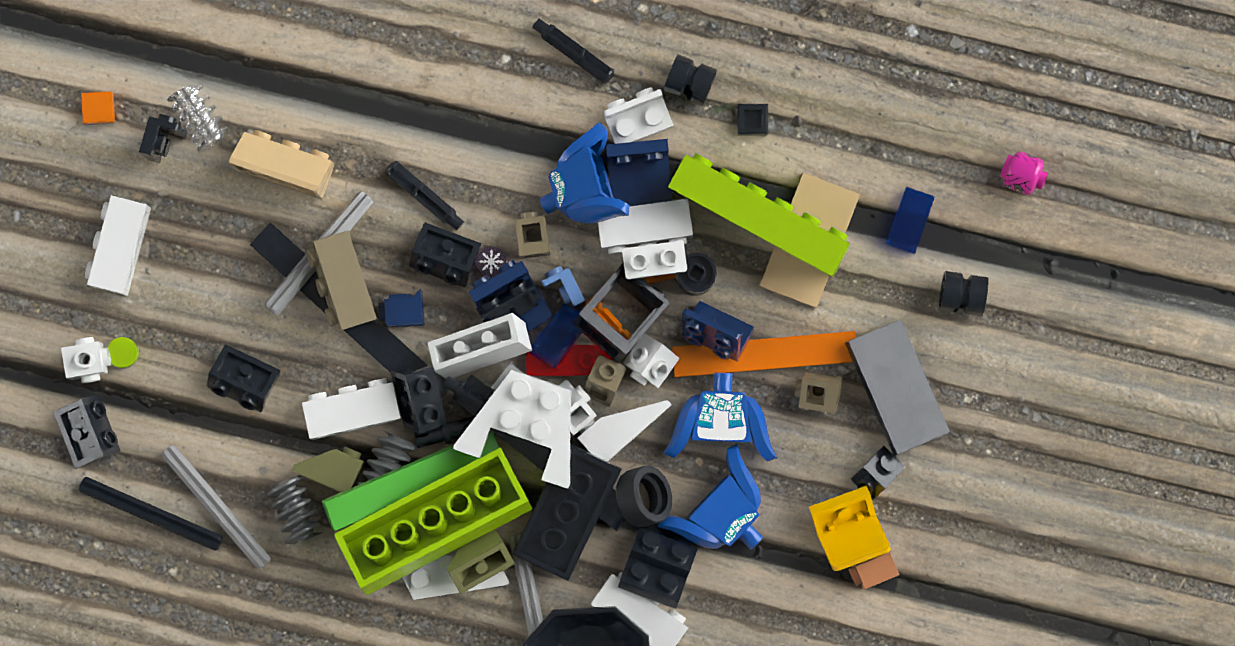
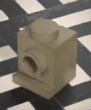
M539 212L520 214L521 219H515L520 259L551 255L546 217L539 216ZM530 230L538 232V238L534 241L527 238V233Z
M806 372L802 380L798 379L796 383L795 397L800 398L798 408L835 414L839 407L843 377H831ZM814 386L823 387L824 393L817 394L814 391Z

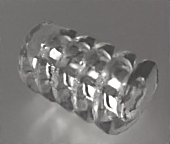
M203 84L184 87L167 99L168 102H175L172 106L174 112H182L178 119L181 123H187L185 131L187 133H194L191 137L192 143H201L197 148L199 153L219 144L224 139L223 135L229 129L228 126H217L223 119L222 115L211 116L212 112L217 108L216 105L205 106L210 95L199 96L198 93L204 88Z

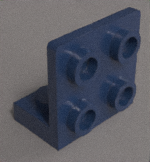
M668 138L606 145L609 183L615 199L629 204V207L673 201L672 190L668 187L671 182Z
M701 301L698 302L694 311L685 308L682 313V335L685 336V339L695 346L701 347L703 345L712 349L716 356L724 360H729L730 358L737 362L754 332V326Z

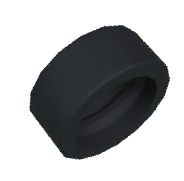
M651 465L641 466L628 470L620 476L616 485L617 503L623 517L630 524L637 527H645L663 522L669 516L672 509L671 488L666 477L659 469ZM639 482L644 485L650 501L649 511L644 507L640 499Z

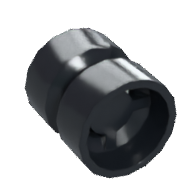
M677 54L663 91L677 97L685 94L687 101L704 106L718 69L705 64L695 66L692 59Z
M690 253L686 256L687 271L676 273V282L684 293L691 296H700L712 288L717 275L716 266L707 255Z
M944 271L939 296V310L957 312L959 308H962L965 314L983 316L988 294V277L970 275L965 279L962 273Z

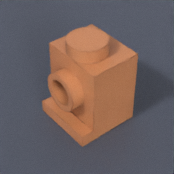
M890 551L849 568V573L855 586L861 584L862 589L870 588L899 575Z

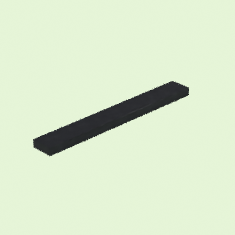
M271 222L250 244L284 277H287L306 255ZM315 271L300 291L325 313L328 305L325 296L321 297L317 290L316 279H319L317 271ZM377 319L344 329L351 338L390 373L391 369L400 366L413 371L428 366ZM435 372L442 399L449 390L443 387L445 380Z

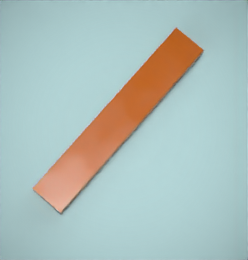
M856 331L749 340L737 362L730 358L729 360L719 358L713 353L712 349L703 345L701 347L695 345L672 347V352L679 357L674 366V378L713 375L715 372L736 373L852 363V358L845 343L856 338Z

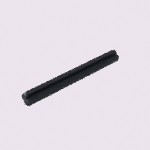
M84 477L80 483L79 492L214 551L218 550L222 544V535L89 477Z

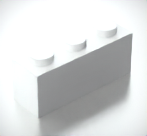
M112 195L109 202L104 203L101 211V219L104 220L101 232H96L93 241V249H96L94 260L88 262L85 271V279H88L87 285L128 296L151 207L147 204Z
M688 199L629 207V216H620L598 223L601 250H608V255L622 254V248L645 246L662 242L684 241L685 245L687 244V239L693 237Z
M513 313L428 342L434 371L446 379L448 376L454 378L532 351L526 323Z
M386 378L368 382L369 388L357 390L356 385L338 389V395L327 397L326 392L309 395V401L302 403L309 438L315 440L402 420L394 383H387Z
M620 572L618 577L611 574L591 605L594 607L616 606L649 634L650 646H676L688 629L683 624L686 618L672 608L667 613L658 606V602L618 588L622 573Z

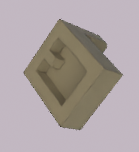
M598 356L587 379L584 391L592 400L610 407L626 367L604 356Z

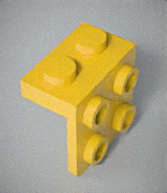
M867 486L808 507L816 534L834 571L859 564L886 554L891 550L890 543L876 516Z

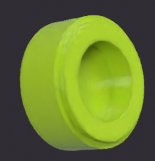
M119 337L112 340L108 345L112 365L118 368H129L136 363L139 349L131 339Z

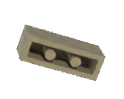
M349 230L308 243L309 249L306 250L307 259L312 268L316 267L319 279H316V286L320 296H325L328 308L325 309V314L331 327L334 326L336 331H340L377 319Z

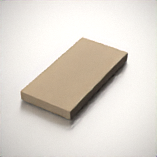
M803 173L791 205L794 207L792 212L799 216H802L804 212L812 215L821 221L819 227L828 232L833 227L846 233L860 194ZM775 246L759 287L817 309L829 275Z

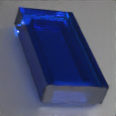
M906 186L885 245L915 255L935 196Z
M564 303L531 345L532 351L529 353L551 367L556 368L582 334L581 331L571 324L580 312Z

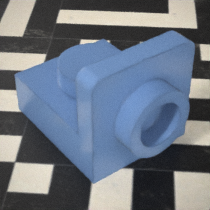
M559 266L545 273L546 279L541 281L545 289L562 281L563 286L558 289L566 304L572 302L574 307L577 308L585 303L569 268L563 270Z

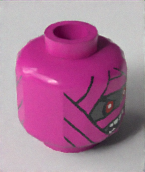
M1018 151L1014 156L1008 155L1000 177L1004 178L1005 187L1024 195H1031L1036 188L1042 190L1048 173L1043 171L1044 161L1042 159Z

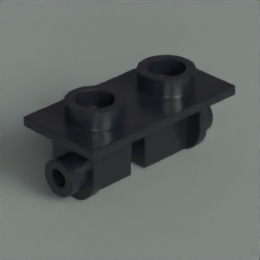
M530 278L525 281L520 279L508 286V290L499 296L491 295L481 302V306L476 308L483 322L485 323L511 314L509 309L512 307L516 309L519 316L537 307V302L542 299Z

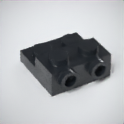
M651 526L646 529L640 527L618 588L676 609L698 548L693 547L691 542L685 538L679 537L674 540L666 537L656 527Z

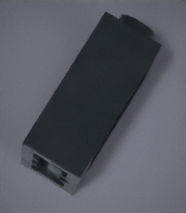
M623 262L571 324L614 361L619 363L670 302L665 299V295L660 289L654 286L651 287L642 278L626 279ZM616 282L651 312L628 340L592 311Z

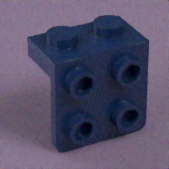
M512 260L498 269L500 274L491 279L488 276L480 278L472 284L473 290L469 291L471 298L478 308L485 298L491 295L499 296L506 292L508 286L520 279L525 281L530 278L542 300L537 302V307L521 316L518 315L514 307L509 309L510 313H513L526 323L527 332L546 322L552 316L551 310L522 261L516 264Z

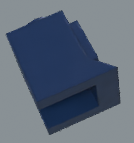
M420 289L413 297L411 294L389 295V299H384V302L379 303L380 321H386L388 328L425 325L423 291Z

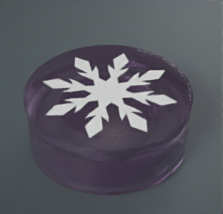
M494 246L485 247L478 253L476 258V266L479 272L489 278L500 274L498 269L507 263L504 252Z

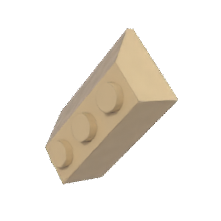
M254 130L253 134L243 133L228 162L236 171L323 199L334 168V163L328 160V154L312 149L311 153L299 150V144L284 139L282 144L271 141V135L258 130Z

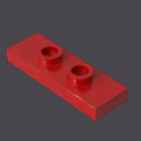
M531 345L532 351L526 353V374L530 376H589L598 356L601 355L610 360L613 359L597 345Z

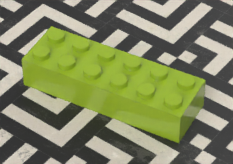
M697 153L694 154L693 158L688 155L684 156L668 186L671 190L825 274L834 277L851 246L846 241L848 235L833 227L830 228L829 232L819 227L821 223L819 219L806 212L802 216L793 213V205L776 197L774 202L765 197L767 192L750 182L747 187L738 183L740 179L738 175L723 167L720 172L712 169V161Z
M500 447L335 533L334 536L360 589L368 596L533 509Z

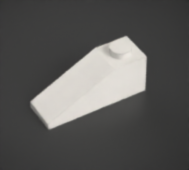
M664 401L601 417L596 422L593 419L579 430L581 435L577 439L589 453L609 461L672 405L669 401Z

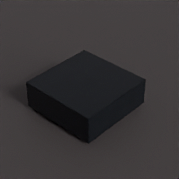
M737 104V136L768 135V104Z

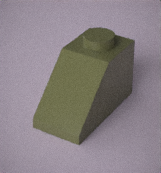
M344 447L342 452L333 449L294 464L292 471L334 490L343 492L355 487L366 462L359 460L361 453Z
M494 529L460 547L449 564L447 571L459 593L462 594L515 563L498 532Z

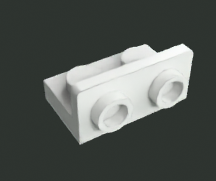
M652 87L636 93V99L625 102L623 98L607 105L608 109L603 111V115L615 144L637 142L674 127L663 100L661 89L654 91Z
M684 241L622 248L626 279L687 271Z

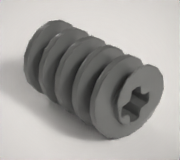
M385 431L388 437L377 438V441L383 448L372 449V452L378 459L367 460V464L373 470L362 471L361 474L369 481L402 467L400 461L410 462L411 460L405 453V450H415L416 446L405 439Z
M302 475L273 485L274 488L267 493L268 498H278L271 506L274 510H282L276 516V520L287 521L280 528L282 533H291L285 539V544H296L323 533H314L313 531L320 524L319 521H309V518L316 513L315 509H305V506L311 502V498L300 497L307 490L306 486H296V483L303 478Z

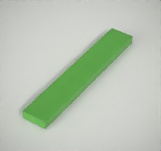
M491 430L489 431L481 457L499 448L494 433ZM454 445L324 499L322 503L331 528L336 531L362 520L479 458L453 449Z

